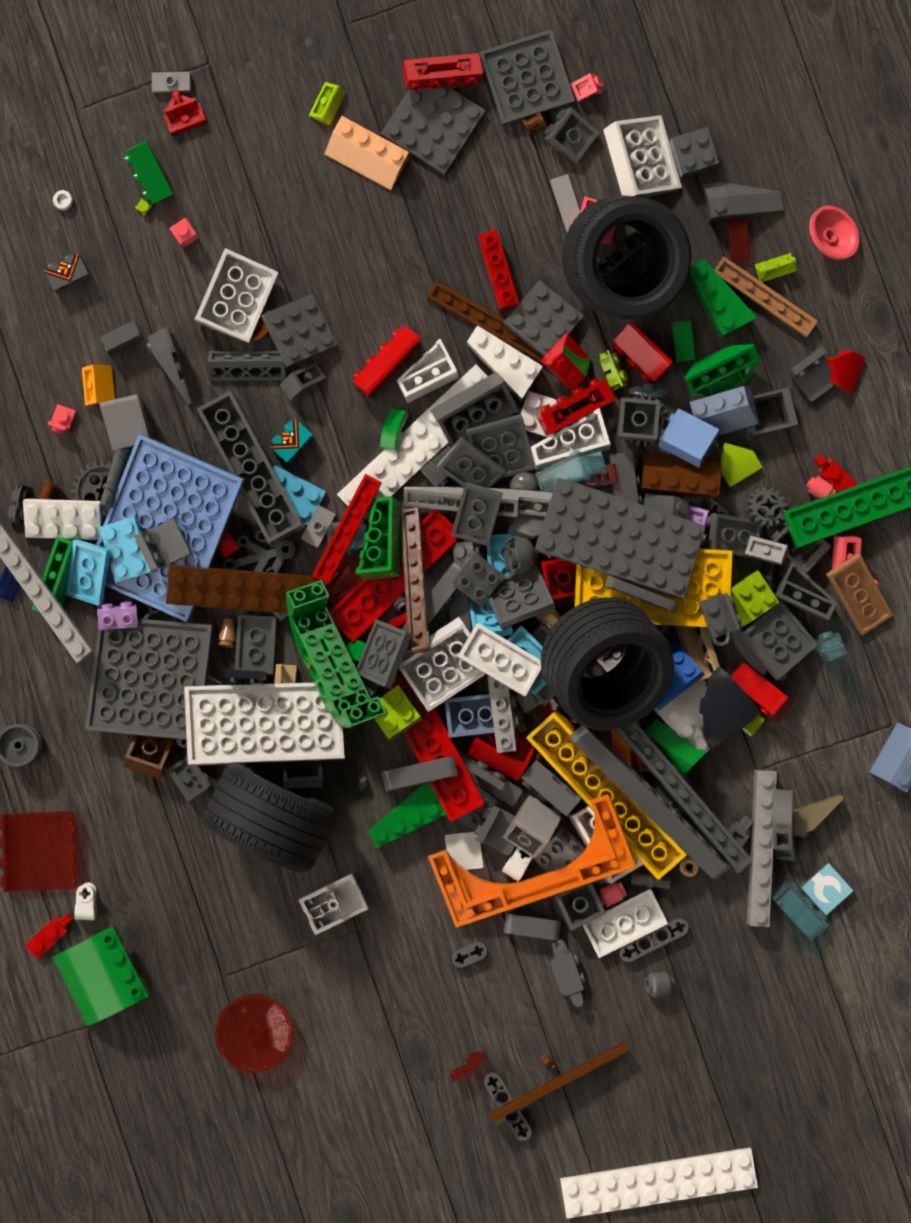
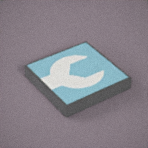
M828 861L799 887L824 916H827L854 892L852 887Z

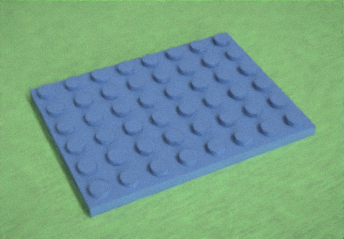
M138 434L104 525L137 516L141 532H147L171 519H175L191 553L158 570L115 583L110 563H108L105 586L188 622L195 606L166 604L169 565L210 568L245 479L147 436ZM100 533L96 545L105 548Z

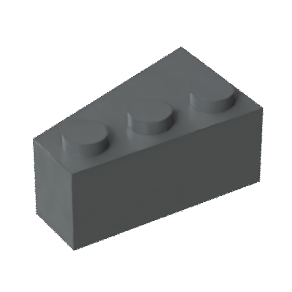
M793 561L788 563L774 593L778 600H782L824 621L830 619L837 604L830 595L811 580Z
M537 760L521 776L524 779L522 784L529 790L534 788L538 791L536 796L543 802L548 800L552 803L553 806L551 808L559 815L563 813L567 816L582 799Z

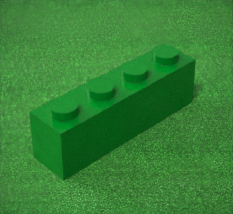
M57 536L42 580L60 605L63 606L66 598L73 541ZM33 604L32 610L40 612Z

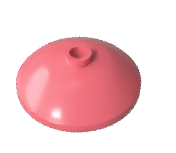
M823 206L813 213L809 227L816 247L832 259L844 260L852 256L859 246V233L852 218L845 211L835 206Z

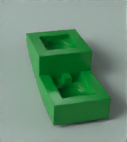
M690 319L672 321L671 328L675 361L695 360Z
M390 409L382 430L381 449L397 451L404 437L401 430L409 416L406 411Z

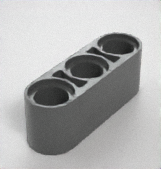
M506 913L503 932L559 940L561 920Z

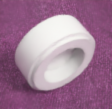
M61 190L55 193L53 203L59 210L65 211L72 207L73 198L69 192Z

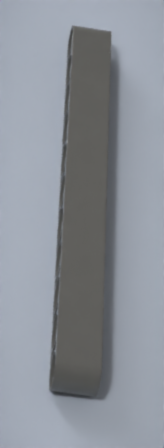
M456 561L451 565L426 597L429 633L462 592L452 584V580L464 566L460 561ZM407 622L401 629L408 632ZM362 678V682L371 699L379 697L386 688L369 679ZM343 726V737L349 735L355 726L349 728Z
M581 725L570 735L575 745L713 880H718L731 868L727 861L593 729Z

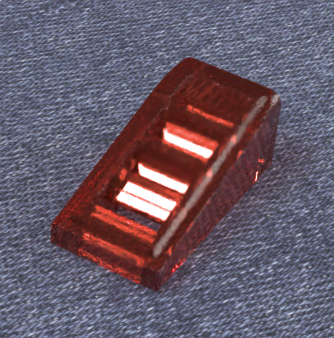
M615 464L576 471L577 483L590 488L618 483ZM606 469H608L609 480H607Z

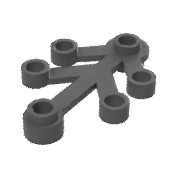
M261 530L256 533V539L259 542L268 543L266 538L263 540H260L258 538L259 534L263 533ZM240 536L237 540L238 545L243 548L246 547L257 554L236 560L234 558H227L223 561L222 566L223 569H228L227 563L233 562L234 566L231 570H237L240 566L258 562L254 571L262 572L268 560L277 556L273 566L268 568L266 572L275 570L278 573L283 561L290 559L294 555L295 546L291 541L283 540L271 545L275 549L267 551L249 541L248 537ZM242 538L247 540L245 545L240 544ZM284 546L289 547V551L287 553L282 552V548Z

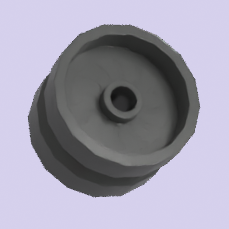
M29 724L7 726L0 732L1 760L10 766L20 767L32 764L40 757L43 751L44 742L41 734ZM19 742H21L22 744L21 748H18L17 746L20 744Z

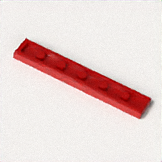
M367 474L364 475L312 577L330 585L382 485L381 481Z

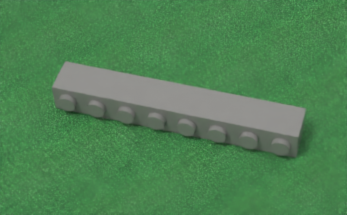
M754 770L753 823L750 858L752 861L749 868L747 924L750 926L769 927L773 863V790L776 789L777 771Z

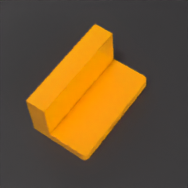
M90 365L83 367L85 406H93L115 400L112 366Z

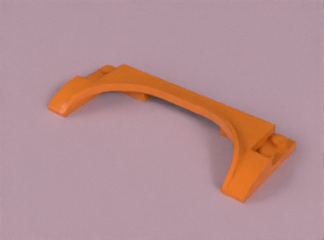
M607 794L590 800L595 815V826L591 841L584 852L564 867L524 881L509 884L489 882L463 868L447 850L429 855V861L455 927L636 868L637 864L624 833V826L610 795Z

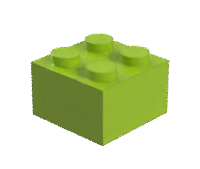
M759 571L752 573L731 587V596L735 603L733 609L735 614H738L740 617L741 627L752 622L779 603Z
M399 685L380 698L387 714L374 718L390 741H393L423 719Z

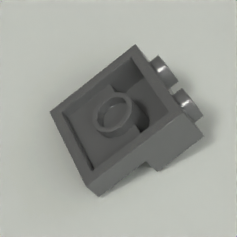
M562 109L556 116L558 119L556 124H551L545 131V134H547L545 140L557 151L563 152L574 163H578L600 132L574 109Z

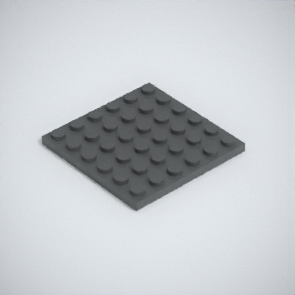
M137 619L138 626L134 628L99 630L98 627L85 730L187 740L184 687L206 686L213 626Z

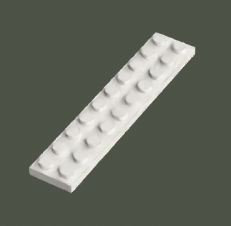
M477 364L473 366L403 432L404 437L397 451L385 449L337 494L340 499L348 506L365 474L382 482L375 498L394 495L448 444L430 410L488 376ZM373 502L362 521L363 523L370 517Z
M751 1148L560 1178L566 1218L758 1188Z

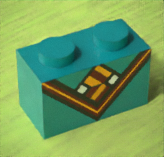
M296 419L293 422L290 420L283 428L285 431L280 436L277 434L270 442L272 444L270 446L271 450L287 464L314 437Z

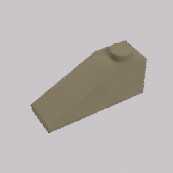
M838 794L795 809V836L802 838L810 835L809 831L814 830L843 800V796Z

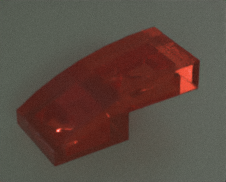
M747 220L727 221L730 260L750 259Z
M480 1050L465 1056L467 1064L450 1071L452 1081L472 1071L484 1058V1051Z

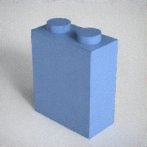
M678 408L675 414L672 413L667 421V424H669L667 428H663L659 433V447L700 468L718 438L719 429Z

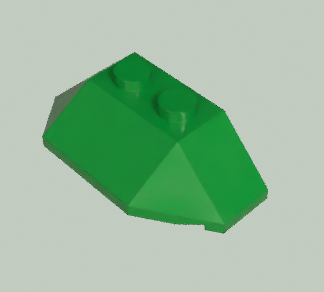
M755 345L727 346L695 362L685 376L690 394L705 398L745 384L752 375L756 365L758 366L760 363Z

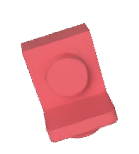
M590 73L571 83L579 102L596 93L601 94L603 92V82L595 74Z
M57 404L53 418L48 422V425L52 427L54 432L63 434V431L69 433L77 411Z

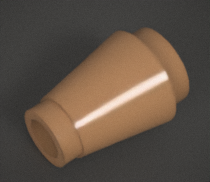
M223 619L217 639L219 641L218 646L234 647V643H236L235 620Z

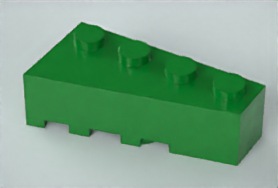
M705 259L691 266L688 279L720 339L756 320L757 317Z
M393 496L374 498L369 518L370 525L368 532L365 533L364 539L366 541L363 551L361 550L359 557L361 560L355 574L364 580L399 577L401 503Z
M425 783L371 827L368 832L377 849L446 815V812L431 783Z

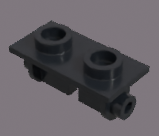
M16 484L15 488L13 487L11 501L16 502V505H9L8 522L24 525L23 500L32 498L33 488L21 484Z
M761 560L760 574L770 589L775 591L778 583V574H773V570L779 571L780 565Z

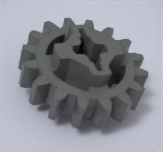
M764 486L760 490L757 488L748 496L749 499L745 502L748 507L745 511L751 513L748 518H754L753 524L759 522L760 528L766 524V527L769 529L772 525L776 527L779 522L781 523L784 520L782 513L786 511L784 508L787 504L782 503L784 496L779 497V491L774 493L772 487L767 491Z

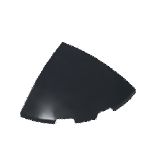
M717 667L709 677L705 685L707 686L705 697L701 698L699 713L703 715L701 730L709 749L714 748L736 734L760 714L749 696L721 667Z

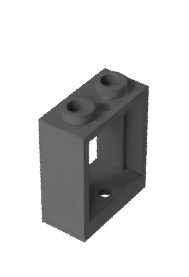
M789 387L753 396L754 403L780 396L786 423L756 430L755 425L745 428L747 434L750 433L751 438L798 425Z
M786 522L783 523L785 527L780 532L777 530L770 537L773 542L778 543L789 531ZM824 539L816 541L815 543L819 547L802 565L788 553L785 556V560L788 563L793 561L804 573H807L831 546Z

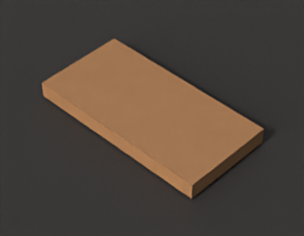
M859 553L826 574L861 636L893 616Z

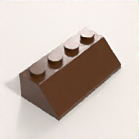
M644 453L640 492L709 499L718 498L721 480L720 461L704 459L700 468L679 457Z

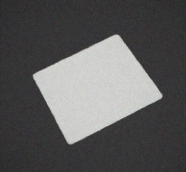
M474 832L445 835L446 850L466 870L483 868L481 844L475 840L476 835H474Z

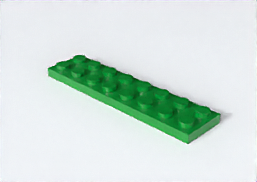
M911 467L784 511L782 514L796 549L911 508Z

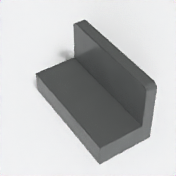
M133 320L101 336L100 339L106 353L111 355L143 339Z

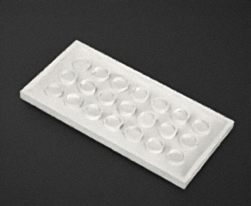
M314 683L184 687L188 765L340 760L345 758L343 726L335 720L329 710L327 711Z

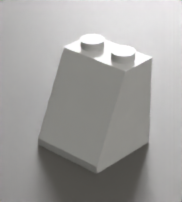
M137 394L99 403L114 452L115 450H121V453L123 451L129 453V449H133L138 434L151 438L143 399Z
M529 795L503 835V838L535 859L548 844L562 816L553 809L543 805L537 798Z

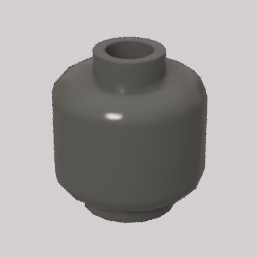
M666 971L650 973L644 981L646 993L650 994L653 998L669 996L675 985L674 979Z

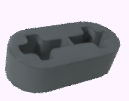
M474 942L454 951L452 962L457 967H465L483 959L487 954V948L482 942ZM475 946L483 947L484 949L481 951L482 955L480 956L477 953L471 955L470 952L475 951ZM458 953H460L462 956L466 954L469 955L468 957L464 958L463 963H460V961L455 960L457 958Z

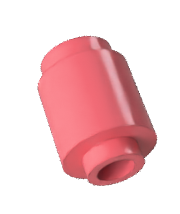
M820 476L812 477L806 485L808 487L807 492L818 499L836 492L833 485Z
M614 882L600 889V894L598 895L602 906L606 904L607 907L623 900V897L627 896L621 882Z

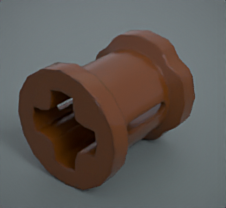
M540 112L536 113L535 117L522 120L523 127L528 136H531L533 132L541 128H546L545 121Z
M43 480V488L40 495H37L36 498L52 500L56 489H59L60 486Z

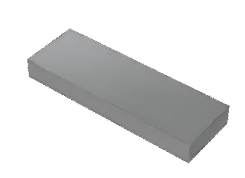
M568 174L550 179L566 234L569 231L570 225L573 224L574 219L580 213Z

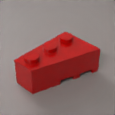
M742 662L731 675V678L744 690L752 702L761 708L760 711L767 717L770 716L776 722L792 705L784 693L745 662Z

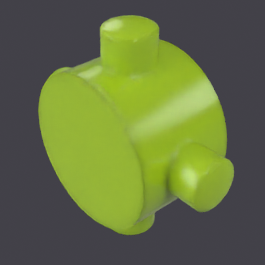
M140 199L141 201L135 206V209L139 210L143 215H147V212L152 208V204H148L144 199Z

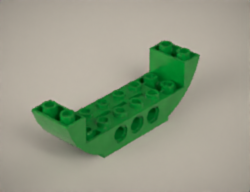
M322 580L286 592L288 616L298 651L327 711L329 710L339 724L349 728L387 713L379 697L370 698L326 608L329 594Z

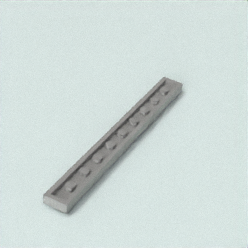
M0 522L1 559L76 663H82L94 650Z

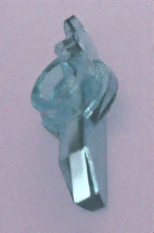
M644 384L643 387L636 386L631 388L629 393L661 398L666 395L667 390H661V388L657 390L654 389L655 386L653 384Z

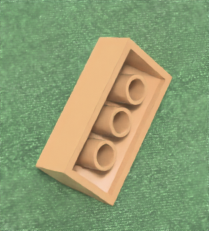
M341 116L325 151L326 156L389 190H392L409 159L408 151Z

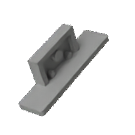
M488 676L497 752L516 751L514 731H517L516 727H519L518 715L515 716L514 708H517L516 698L509 692V687Z

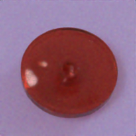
M257 993L242 995L232 1000L219 1015L215 1027V1040L220 1054L231 1066L244 1072H263L276 1066L288 1053L293 1039L292 1021L283 1005L270 996Z

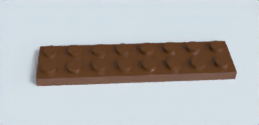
M169 565L166 604L288 613L286 592L320 580L307 575Z

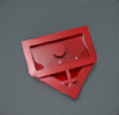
M173 92L172 99L164 110V118L171 136L207 123L201 105L195 98L191 99L181 95L180 92Z
M841 350L839 355L826 360L827 366H830L831 369L829 381L836 383V386L843 391L853 394L866 358L855 351Z

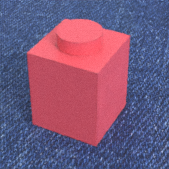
M186 218L170 227L182 248L198 239L197 234Z

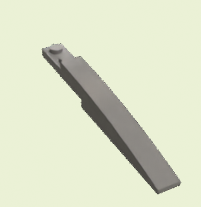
M404 487V506L458 511L464 487ZM489 488L503 493L497 513L500 516L518 517V514L545 516L552 496V492Z

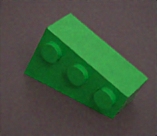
M147 140L126 150L127 155L124 157L129 167L133 165L136 171L133 175L137 183H142L145 188L142 193L147 202L151 200L152 204L173 194Z
M658 719L644 731L681 776L706 753L702 748L697 750L691 746V741L687 738L682 740L676 736V731Z

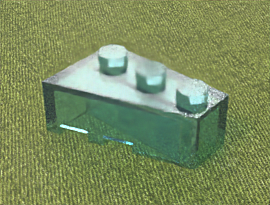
M576 450L570 453V457L559 458L555 460V464L541 467L542 470L535 473L541 492L553 493L558 477L577 483L584 479L585 481L591 480L592 475H603L608 472L601 451L581 452V450Z
M785 881L771 894V899L812 941L828 926L825 921L827 917L820 910L816 911L812 907L814 905L807 896L803 897L799 893L800 888L794 882L789 883Z

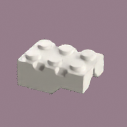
M353 873L299 899L315 935L369 908Z

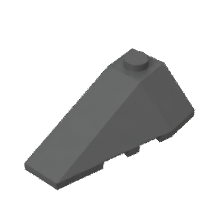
M726 182L703 185L709 223L784 211L780 191Z
M165 327L148 336L149 342L147 347L149 353H153L186 403L192 407L194 405L173 333L168 327Z

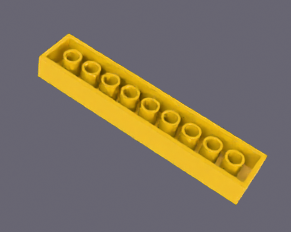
M557 708L530 732L526 738L592 809L590 800L607 794L610 795L624 826L623 830L631 851L659 880L687 854L575 745L570 735L577 729Z

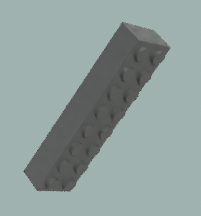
M228 391L197 408L229 471L245 479L240 491L267 542L270 545H274L305 528L302 519L235 394Z

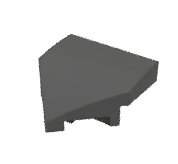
M518 514V517L514 519L508 529V533L512 535L515 533L529 541L531 539H538L545 516Z

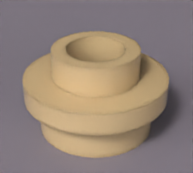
M687 857L681 861L680 870L685 876L691 877L698 873L699 865L691 857ZM688 863L693 865L691 870L686 869Z

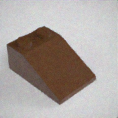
M134 735L125 755L124 767L161 780L176 739Z

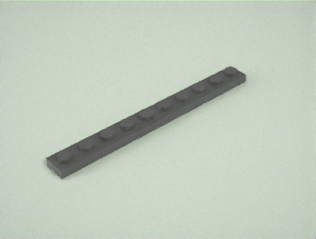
M635 722L626 727L615 729L736 873H740L752 859L639 725Z

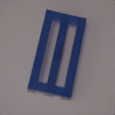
M5 566L0 579V597L13 602L20 584L16 580L10 597L7 596L14 579V575L11 573L3 594L1 593L10 571Z

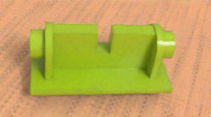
M791 253L755 264L760 282L797 271L795 267L796 259L792 257Z
M607 350V353L599 355V361L604 372L611 369L612 373L606 375L610 388H613L615 391L621 388L620 385L628 386V376L620 366L621 359L618 353L614 350Z

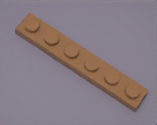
M724 256L714 269L725 283L805 338L818 322Z

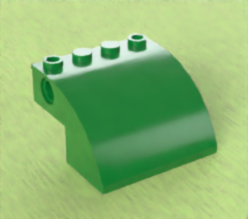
M116 925L51 957L86 1026L99 1022L151 994L143 977L139 978L122 945L124 940Z

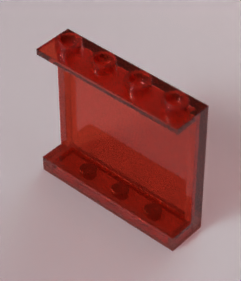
M74 811L8 813L1 815L0 830H2V837H0V849H2L3 857H0V868H3V876H1L0 884L1 888H4V892L46 889L70 890L77 888Z

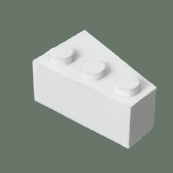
M439 339L397 382L407 403L459 377L441 339Z

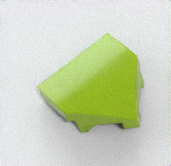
M724 443L720 470L729 487L762 468L754 451L745 447Z

